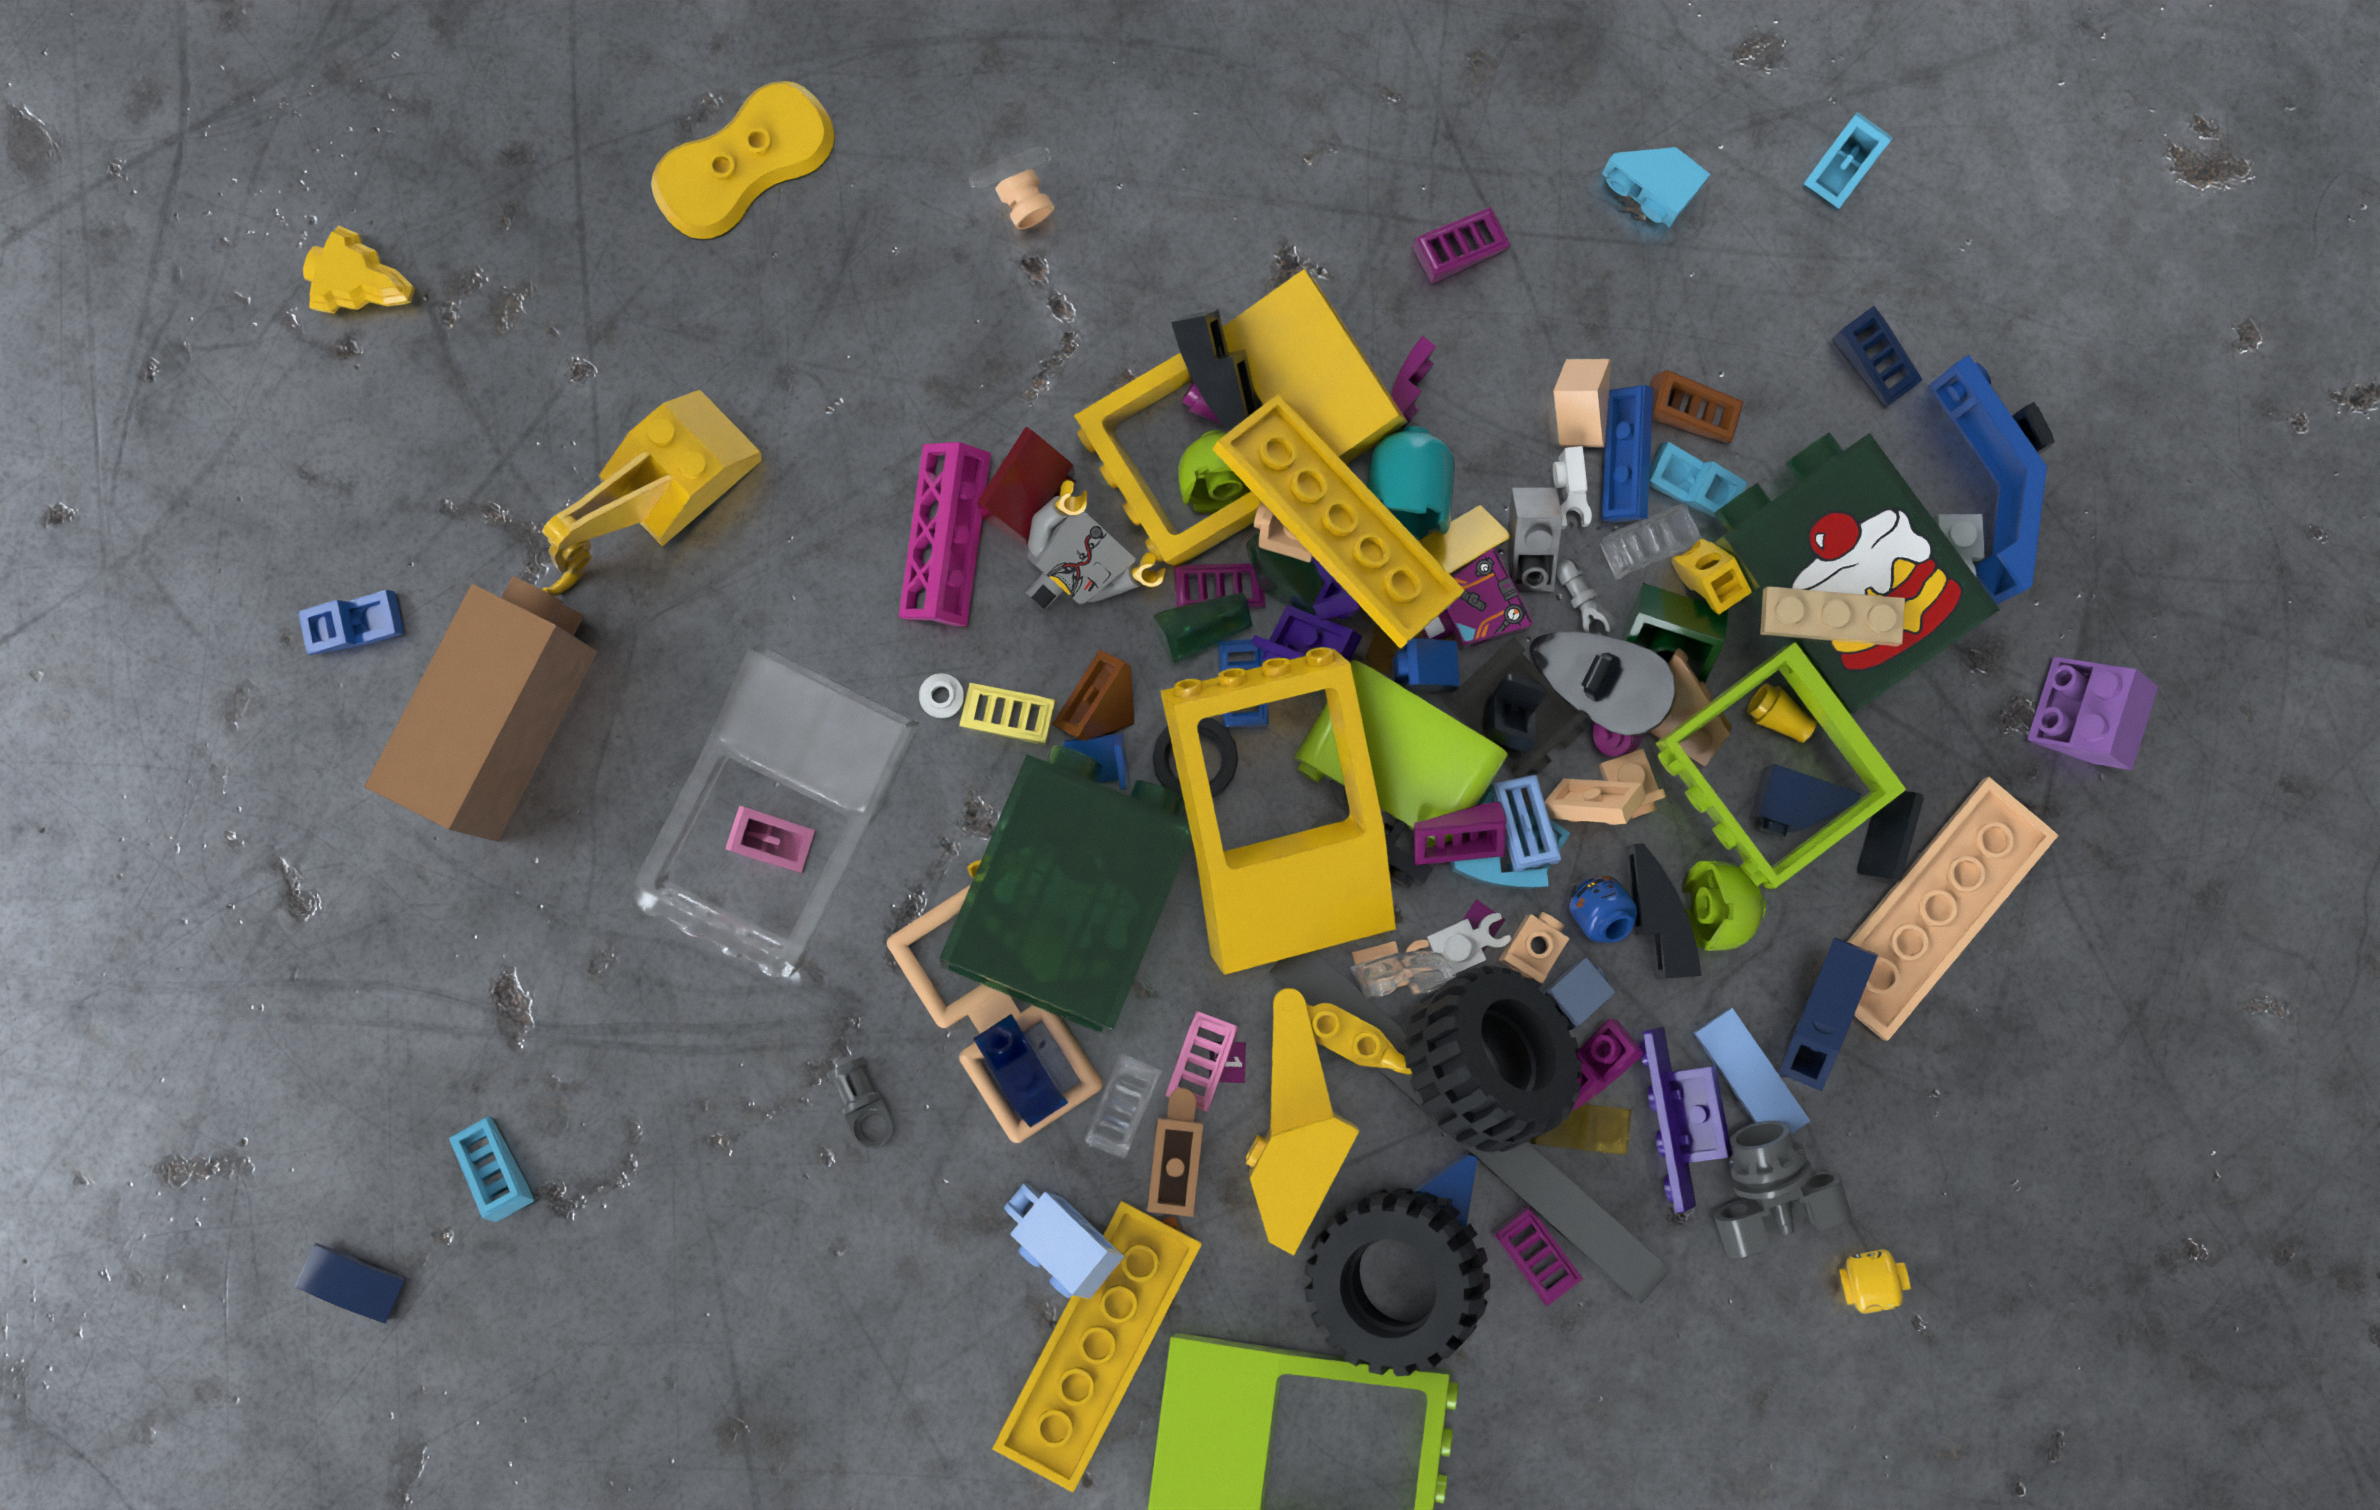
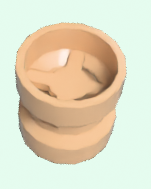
M1024 168L1012 173L995 188L1001 202L1008 204L1012 208L1010 218L1016 229L1019 230L1040 223L1054 211V205L1049 196L1040 193V180L1033 168Z

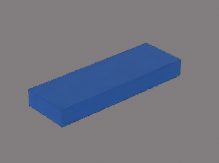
M1647 385L1609 390L1601 519L1609 523L1648 519L1653 388Z

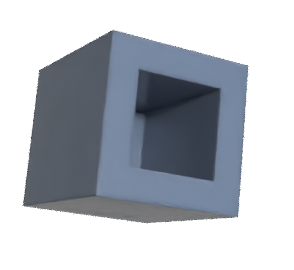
M1587 957L1566 969L1542 991L1543 994H1550L1556 1001L1555 1008L1560 1015L1565 1014L1570 1023L1569 1031L1580 1026L1616 993L1609 985L1604 971L1597 965L1592 964Z

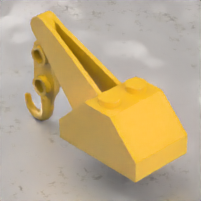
M701 390L662 403L628 432L599 474L601 484L579 501L556 514L544 526L542 533L551 544L548 552L553 564L560 572L565 573L552 586L545 587L542 590L556 597L568 590L581 578L585 572L586 565L592 559V555L589 553L591 549L589 539L640 523L661 546H664L762 461L761 452Z
M1284 988L1278 991L1273 999L1270 1129L1265 1138L1257 1134L1245 1159L1246 1164L1249 1165V1178L1269 1243L1294 1256L1359 1133V1129L1354 1122L1332 1111L1316 1043L1360 1066L1389 1068L1406 1075H1410L1412 1072L1410 1068H1406L1404 1055L1399 1053L1375 1026L1330 1003L1310 1006L1305 1002L1303 995L1298 990Z

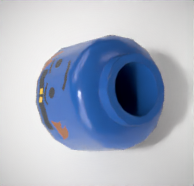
M1599 876L1583 881L1573 894L1569 906L1573 919L1584 934L1593 942L1613 943L1624 939L1633 929L1637 916V907L1634 900L1621 883L1609 876Z

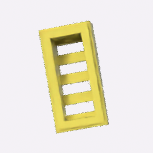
M969 683L959 726L1047 746L1057 702L1054 699ZM980 695L988 697L983 721L974 720ZM997 699L1005 701L1000 724L992 723ZM1014 703L1022 704L1017 728L1009 726ZM1031 707L1039 708L1034 731L1026 730Z

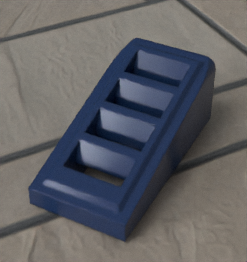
M1872 306L1845 326L1832 338L1885 407H1888L1923 380L1888 323L1875 306ZM1867 329L1871 336L1860 344L1856 336ZM1878 343L1882 350L1872 358H1869L1866 351ZM1889 357L1894 364L1879 374L1875 366ZM1900 371L1905 378L1889 389L1885 381Z

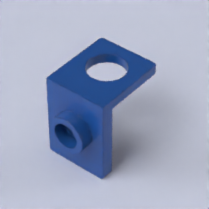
M1124 734L1098 736L1086 741L1079 739L1064 741L1069 785L1119 780L1120 790L1127 789L1129 771Z

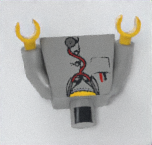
M1072 481L1063 482L1060 496L1054 497L1034 514L1028 540L1030 551L1027 559L1043 573L1025 593L1044 610L1053 603L1062 591L1081 605L1086 602L1093 603L1122 594L1142 584L1147 587H1155L1162 583L1166 568H1161L1158 571L1148 569L1155 564L1157 556L1151 552L1143 555L1139 567L1135 564L1132 565L1137 559L1084 511L1087 506L1088 492L1085 490L1078 497L1071 496L1074 487Z

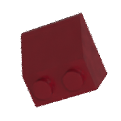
M1025 427L977 501L983 520L1028 547L1034 514L1054 497L1060 496L1063 482L1072 481L1074 483V490L1077 481L1073 479L1075 475L1074 464L1033 430Z

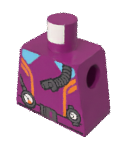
M1493 548L1453 576L1457 583L1465 590L1464 593L1421 632L1425 639L1435 640L1451 634L1454 641H1457L1458 649L1465 650L1522 633L1533 625V621L1498 552Z

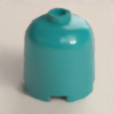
M1417 426L1406 427L1402 432H1396L1382 438L1376 444L1370 459L1366 487L1416 539L1426 537L1428 530L1438 529V532L1442 535L1446 534L1449 530L1455 460L1448 445L1437 437L1430 435L1428 429Z

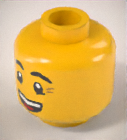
M1882 1249L1851 1255L1846 1260V1268L1839 1269L1847 1305L1854 1304L1856 1309L1864 1314L1900 1307L1903 1302L1902 1291L1911 1289L1905 1262L1895 1263L1893 1255L1888 1250Z

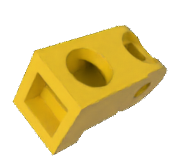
M1701 538L1689 551L1683 555H1676L1671 559L1672 565L1682 582L1690 590H1695L1703 596L1710 608L1718 615L1752 593L1735 557L1711 541L1708 542Z

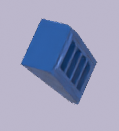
M1252 639L1218 641L1220 672L1232 668L1249 670L1261 667L1264 662L1261 660L1264 652L1251 644ZM1254 652V660L1228 661V653ZM1268 703L1258 705V712L1224 713L1223 726L1227 730L1268 728Z

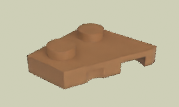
M1680 648L1676 650L1668 661V665L1675 676L1677 691L1672 711L1660 726L1649 731L1660 739L1712 701V694L1703 681L1699 682L1687 664L1688 657L1686 653ZM1722 712L1679 745L1690 758L1706 767L1730 735L1732 725Z

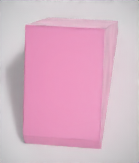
M739 806L725 849L802 873L815 830Z

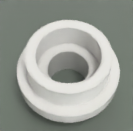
M944 673L934 674L928 677L921 685L919 701L922 708L930 716L948 718L956 714L962 707L964 691L959 681L953 676ZM941 687L946 688L949 691L948 700L944 703L935 702L933 700L934 691Z

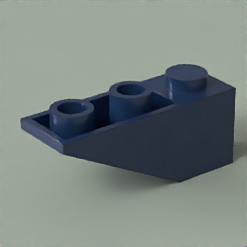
M1834 937L1786 1049L1778 1072L1779 1074L1819 1091L1823 1090L1878 954Z

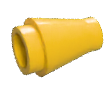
M1768 683L1764 684L1754 694L1747 707V713L1753 716L1754 723L1794 738L1800 743H1804L1812 735L1817 725V722L1809 717L1781 686L1773 687Z

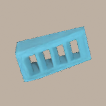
M487 1116L449 1137L483 1219L497 1222L534 1202L527 1182L492 1117ZM487 1137L489 1144L470 1153L469 1146ZM493 1154L495 1155L496 1160L479 1169L476 1165ZM502 1172L503 1178L487 1186L485 1180ZM509 1189V1193L496 1200L494 1199L495 1196Z

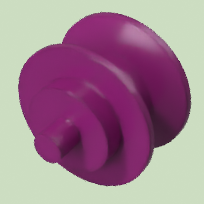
M1596 722L1593 727V739L1597 748L1608 756L1632 753L1639 748L1643 740V734L1625 736L1613 733Z

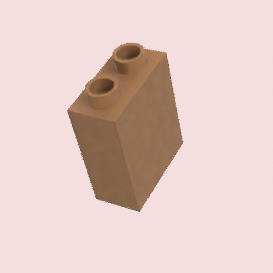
M511 576L501 597L471 584L364 787L449 830L498 842L598 652L574 637L584 615L564 605L563 601L515 576Z

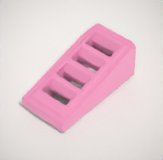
M1196 1011L1165 1096L1170 1097V1094L1175 1089L1180 1088L1181 1080L1185 1079L1206 1087L1204 1096L1196 1093L1194 1095L1196 1097V1108L1208 1112L1239 1027ZM1204 1028L1225 1036L1222 1045L1199 1037L1200 1029ZM1194 1045L1219 1053L1216 1062L1193 1054ZM1188 1062L1212 1070L1210 1079L1185 1070Z

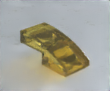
M1583 1104L1572 1111L1569 1117L1563 1120L1558 1127L1530 1140L1529 1143L1627 1155L1632 1109Z

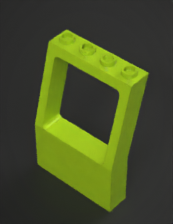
M1178 1332L1170 1338L1148 1510H1266L1283 1374L1416 1389L1426 1393L1427 1408L1414 1510H1435L1436 1503H1445L1448 1475L1440 1474L1442 1456L1450 1457L1454 1429L1445 1428L1447 1409L1456 1411L1459 1382L1451 1381L1452 1369L1434 1367L1424 1372L1416 1369L1409 1376H1396L1393 1369H1389L1384 1375L1369 1372L1370 1363L1364 1360L1356 1367L1346 1361L1345 1356L1275 1348Z

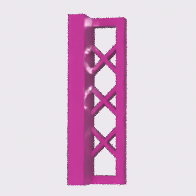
M962 442L923 444L898 618L905 620H933L952 626H967L982 515L977 501L987 487L991 452ZM945 455L944 470L936 477L937 456ZM937 499L939 502L938 512L930 520V506ZM931 542L933 546L932 555L928 562L924 564V549ZM924 586L926 588L924 609H916L918 592Z

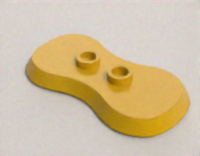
M777 81L766 84L755 90L745 100L737 114L724 128L711 136L681 144L668 151L662 157L652 174L651 187L655 201L666 219L686 236L695 239H711L721 236L730 231L742 219L750 205L762 192L777 183L807 175L824 163L834 146L835 133L831 119L819 100L805 87L790 81Z

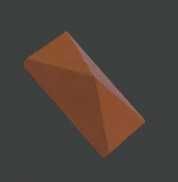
M1102 650L1098 651L1052 723L1056 728L1081 741H1086L1134 724L1131 666Z

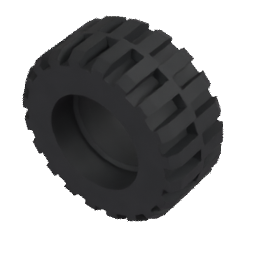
M1498 966L1473 968L1427 994L1421 999L1420 1004L1414 1008L1410 1016V1026L1406 1029L1404 1042L1405 1045L1409 1046V1050L1405 1052L1404 1057L1406 1068H1410L1413 1075L1410 1083L1414 1093L1419 1092L1424 1101L1421 1106L1428 1115L1435 1116L1439 1121L1437 1126L1443 1132L1449 1135L1455 1134L1457 1142L1470 1148L1475 1146L1477 1150L1490 1153L1512 1150L1558 1127L1573 1111L1574 1102L1578 1099L1581 1084L1577 1082V1079L1582 1075V1062L1577 1060L1576 1057L1579 1047L1576 1037L1572 1038L1568 1030L1570 1023L1565 1014L1560 1015L1555 1008L1556 1001L1550 994H1543L1539 990L1540 985L1531 978L1525 977L1522 979L1520 972L1508 968L1502 969ZM1482 1039L1487 1042L1496 1054L1503 1070L1504 1079L1491 1064Z
M1397 1188L1390 1193L1385 1189L1373 1192L1363 1199H1358L1334 1215L1325 1224L1326 1229L1316 1236L1311 1246L1315 1254L1306 1260L1304 1273L1306 1276L1312 1277V1282L1304 1287L1306 1302L1315 1301L1317 1308L1311 1314V1318L1316 1328L1324 1325L1330 1335L1324 1339L1333 1350L1339 1345L1348 1352L1345 1360L1356 1367L1364 1360L1370 1363L1369 1372L1384 1375L1389 1369H1393L1396 1376H1409L1416 1369H1420L1422 1372L1436 1367L1443 1359L1449 1358L1471 1336L1477 1328V1321L1484 1315L1488 1303L1484 1298V1294L1490 1289V1274L1483 1273V1265L1488 1261L1485 1248H1476L1472 1239L1478 1234L1471 1223L1463 1227L1456 1219L1461 1212L1451 1204L1445 1208L1437 1205L1438 1197L1424 1192L1416 1196L1413 1195L1412 1189ZM1383 1239L1396 1240L1409 1245L1422 1255L1430 1266L1436 1283V1301L1428 1315L1414 1322L1399 1321L1386 1316L1370 1302L1362 1287L1360 1263L1363 1253L1371 1244Z

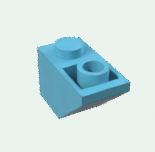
M1677 147L1614 153L1601 173L1607 178L1608 185L1615 192L1622 196H1627L1628 194L1641 205L1642 212L1649 219L1656 223L1663 222L1669 228L1702 189L1711 175Z

